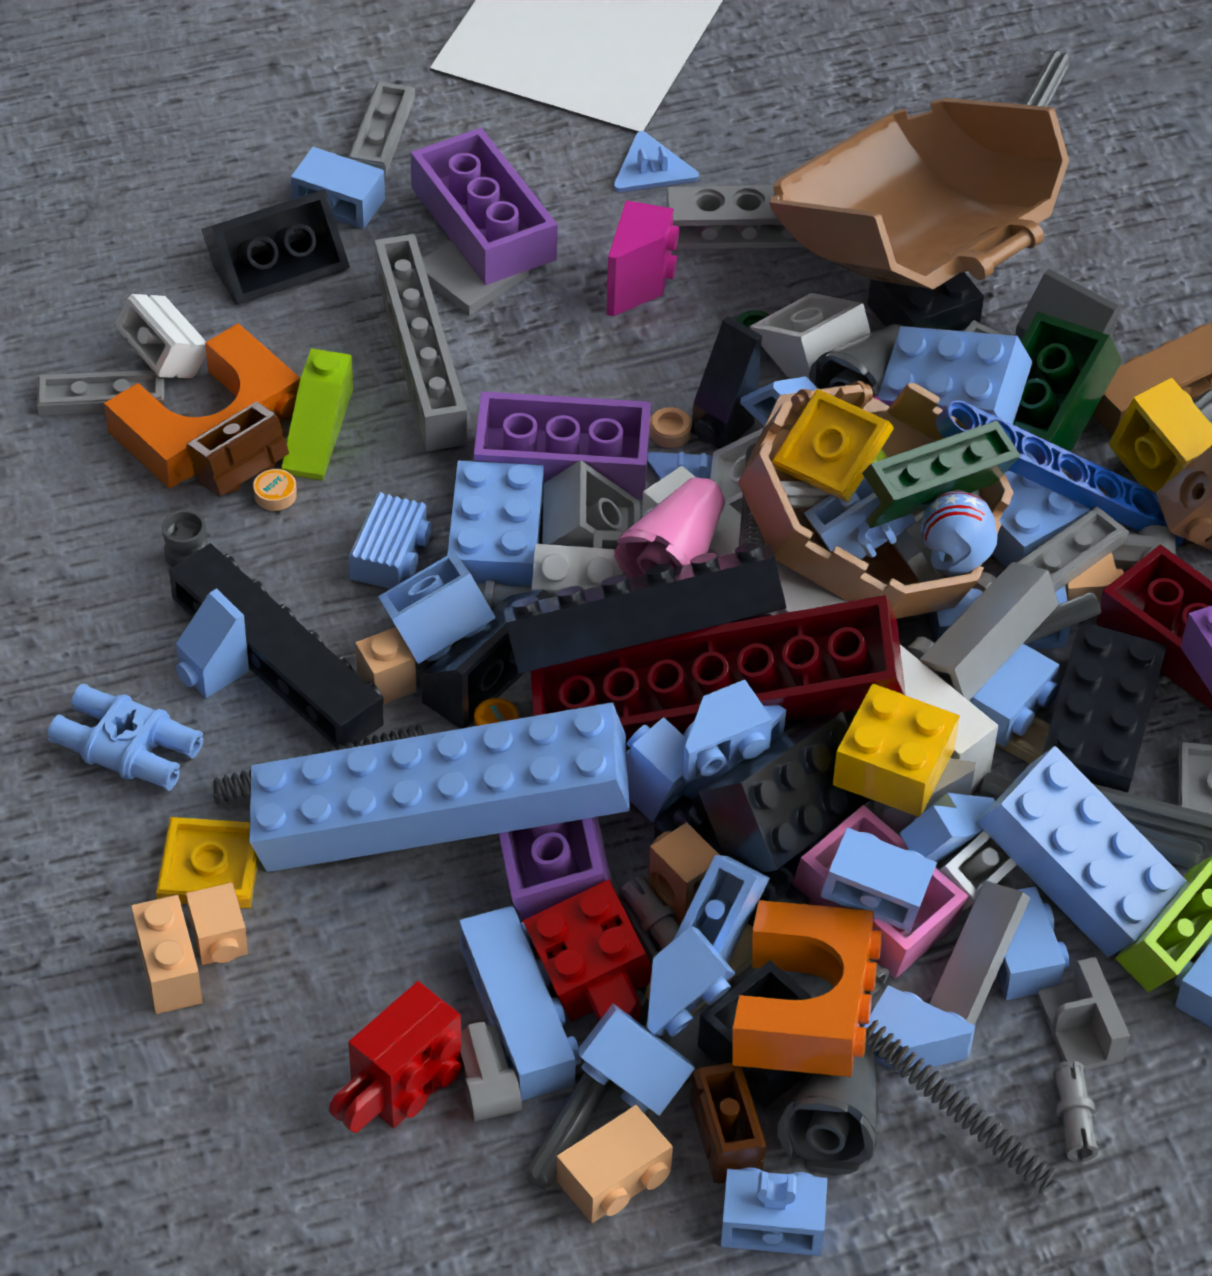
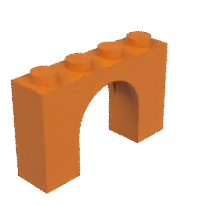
M239 323L205 342L208 372L236 396L235 400L222 411L203 417H188L176 414L165 408L139 383L104 403L107 431L169 489L195 475L194 463L190 459L186 444L256 401L275 413L279 421L293 415L300 377Z
M759 900L752 931V968H761L771 960L782 971L812 974L825 979L834 988L821 996L805 1000H785L739 995L733 1023V1066L852 1077L855 1057L864 1058L866 1028L860 1027V1024H869L872 996L865 994V991L874 992L877 963L870 962V960H879L881 951L882 931L873 930L874 911Z

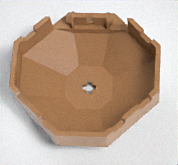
M856 381L846 386L819 389L883 418L892 424L894 429L882 447L887 458L944 439L936 426V418L943 411L937 407L940 397L916 383L907 384L890 407L874 398L871 386L865 385L861 381ZM800 389L797 393L780 395L738 481L766 545H771L775 559L846 601L887 595L896 618L955 608L979 581L984 569L981 565L963 575L955 577L943 576L938 580L920 583L889 541L874 549L877 554L876 556L869 557L866 555L862 560L838 546L832 552L825 549L804 515V512L810 508H792L780 482L801 480L776 469L772 464L773 458L816 390ZM951 416L953 421L965 430L963 424L957 418ZM1005 474L995 484L979 490V497L987 503L994 516L997 534L1001 526L999 521L1002 513L1009 506L1014 494ZM923 510L918 511V512H916V513H913V516L915 517L917 514H919V513L922 512Z

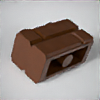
M257 401L186 444L190 459L194 463L193 468L197 480L218 497L238 491L243 482L257 473L273 469L278 460L289 454L285 438L282 436L283 431L279 418L275 413Z
M733 1062L698 1068L693 1071L689 1099L706 1157L710 1159L709 1167L714 1183L726 1182L727 1169L740 1170L751 1167L763 1171L766 1143L742 1066H733Z

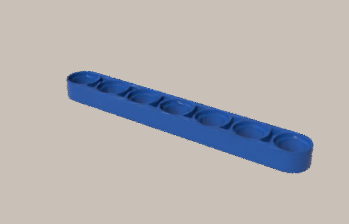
M960 400L952 401L936 418L937 429L943 438L998 421L1021 456L1008 469L1009 471L1090 509L1098 506L1114 520L1137 531L1151 525L1167 527L1156 492ZM951 416L957 418L963 424L965 430L959 427ZM1025 450H1026L1027 452H1029L1030 454H1032V456L1036 459V461L1038 462V464H1036L1035 462H1033V461L1027 456ZM1061 467H1062L1063 469H1065V470L1072 476V478H1073L1074 481H1072L1071 479H1069V478L1063 473ZM1097 484L1108 493L1109 497L1099 490ZM1133 501L1142 508L1145 514L1135 507ZM1175 534L1176 546H1179L1186 539Z

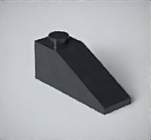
M729 316L722 321L693 402L691 432L702 441L711 443L719 449L737 441L755 424V417L740 404L741 397L758 390L762 335Z

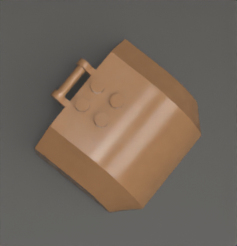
M943 98L931 101L932 110L909 117L906 108L891 112L774 181L773 189L776 196L770 197L771 210L787 231L804 247L824 259L869 279L935 289L960 272L969 271L975 279L983 280L994 272V267L1024 248H1034L1044 240L1043 230L1038 223L1051 216L1069 163L1056 111L1053 107Z

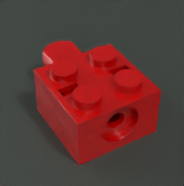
M609 879L523 920L571 1022L594 1011L597 1020L600 1021L612 1004L618 1006L636 1021L640 1020L642 1005L635 990L651 983L652 966Z
M417 981L348 1041L351 1081L334 1095L329 1106L330 1114L336 1120L343 1121L344 1126L353 1133L359 1132L377 1115L393 1129L406 1117L413 1118L425 1106L427 1098L439 1087L449 1086L461 1071V1014L421 982Z

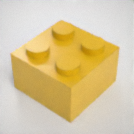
M1171 377L1133 397L1108 446L1141 486L1157 492L1212 445V423L1196 407L1190 395L1182 390Z
M872 683L837 749L833 785L920 817L955 750L960 715Z

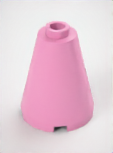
M690 478L621 534L617 541L618 546L614 550V557L620 569L628 578L645 575L647 569L661 564H670L673 568L690 564L692 558L707 554L725 505V499L718 484L708 478Z

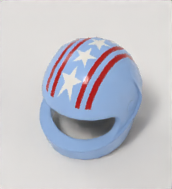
M961 490L948 491L936 497L924 510L920 525L921 536L925 546L932 550L931 563L933 567L941 574L955 577L968 573L980 566L993 553L998 538L995 520L987 503L980 497ZM946 553L952 556V561L944 562Z

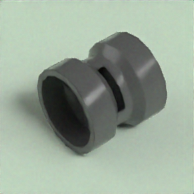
M183 509L172 512L163 520L162 535L165 542V558L171 567H174L208 545L205 538V521L199 513Z

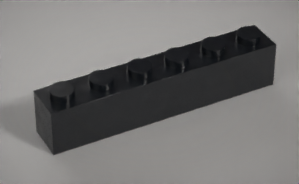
M759 542L747 543L738 546L735 549V553L719 557L715 553L702 554L692 558L690 564L674 568L670 564H661L647 569L645 575L629 579L626 575H616L601 581L600 586L584 590L582 586H571L559 590L555 597L538 600L537 597H526L513 602L512 607L504 609V614L518 673L786 609L777 563L771 545L762 546Z
M209 543L169 569L172 598L192 617H194L207 595L216 588L244 615L249 669L336 749L339 744L345 747L350 742L354 745L356 740L362 741L384 725V698L380 690L373 683H366L361 679L343 656H336L332 653L314 630L308 631L296 620L289 607L284 604L279 605L272 599L260 581L257 579L251 580L242 572L231 555H223L215 546Z

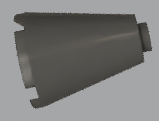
M888 325L822 354L812 364L809 380L818 389L851 385L853 382L861 381L865 385L871 386L873 396H878L900 325Z
M865 1046L864 1058L855 1057L852 1077L811 1073L782 1111L778 1122V1138L784 1151L791 1157L794 1151L806 1159L805 1167L815 1172L829 1175L851 1174L859 1170L860 1164L866 1160L869 1162L873 1157L876 1147V1057L868 1046Z

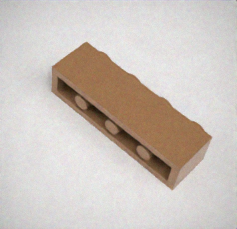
M1212 322L1207 325H1200L1192 332L1174 341H1166L1159 348L1142 356H1135L1127 363L1119 366L1092 414L1095 420L1113 436L1133 397L1171 377L1182 390L1190 395L1192 401L1197 399L1206 390L1212 389Z

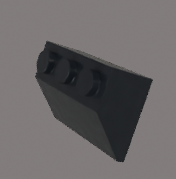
M325 189L201 229L213 267L236 305L350 267Z
M541 589L509 595L497 607H491L496 617L495 619L488 622L477 634L468 638L463 637L453 643L451 649L438 660L431 661L425 667L421 675L422 703L460 729L466 728L474 721L475 709L480 703L491 698H499L524 674L518 673L505 622L504 609L512 607V603L519 599L537 597L538 600L550 598L551 593Z

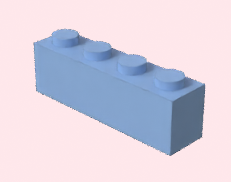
M514 906L459 920L460 950L490 1026H496L508 1069H514L521 1101L574 1086L575 1067L581 1064V1057L578 1052L579 1047L575 1037H567L562 1026L565 1025V1015L562 1004L558 997L551 998L547 990V987L550 986L548 973L541 959L535 960L531 950L534 949L533 941L524 922L520 923Z

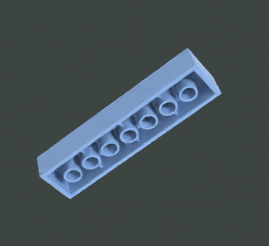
M613 702L251 765L250 844L266 872L630 811L626 735Z

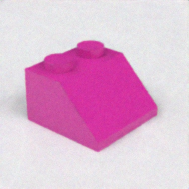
M625 201L608 255L606 315L616 316L663 295L667 279L674 280L678 256L672 255V250H676L679 238V226H673L674 208Z

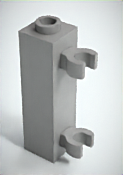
M1012 562L997 578L990 573L982 572L979 581L973 586V589H979L983 593L935 643L928 638L917 637L907 650L911 654L920 656L919 660L969 701L1059 605L1048 570Z

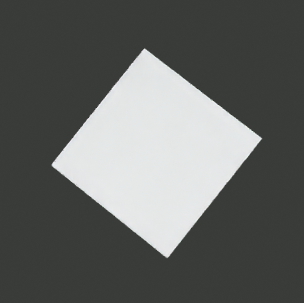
M475 0L431 65L430 71L637 134L639 131L645 132L724 0Z

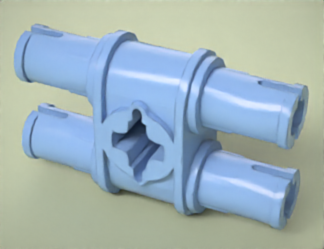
M84 683L80 684L74 692L72 709L96 718L100 721L99 724L91 728L59 714L52 720L48 728V740L50 742L57 743L81 754V758L85 763L90 765L96 763L118 772L123 779L128 780L137 777L158 785L167 791L172 790L180 776V765L151 753L152 749L160 745L193 759L198 755L203 745V733L201 731L193 730L171 720L165 710L160 708L153 710L132 701L131 697L126 694H119L115 697L93 689Z

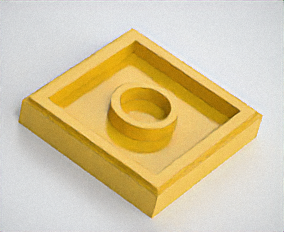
M816 389L773 458L772 464L776 469L848 503L864 478L862 473L874 462L894 428L889 421Z
M170 817L156 890L157 899L178 895L180 903L187 904L186 893L233 883L239 907L251 909L259 858L250 844V822Z

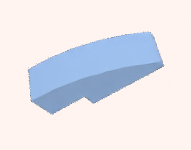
M947 793L924 811L920 817L914 819V822L902 830L900 835L909 850L916 851L923 857L935 862L943 861L983 830L976 822L995 800L990 797Z

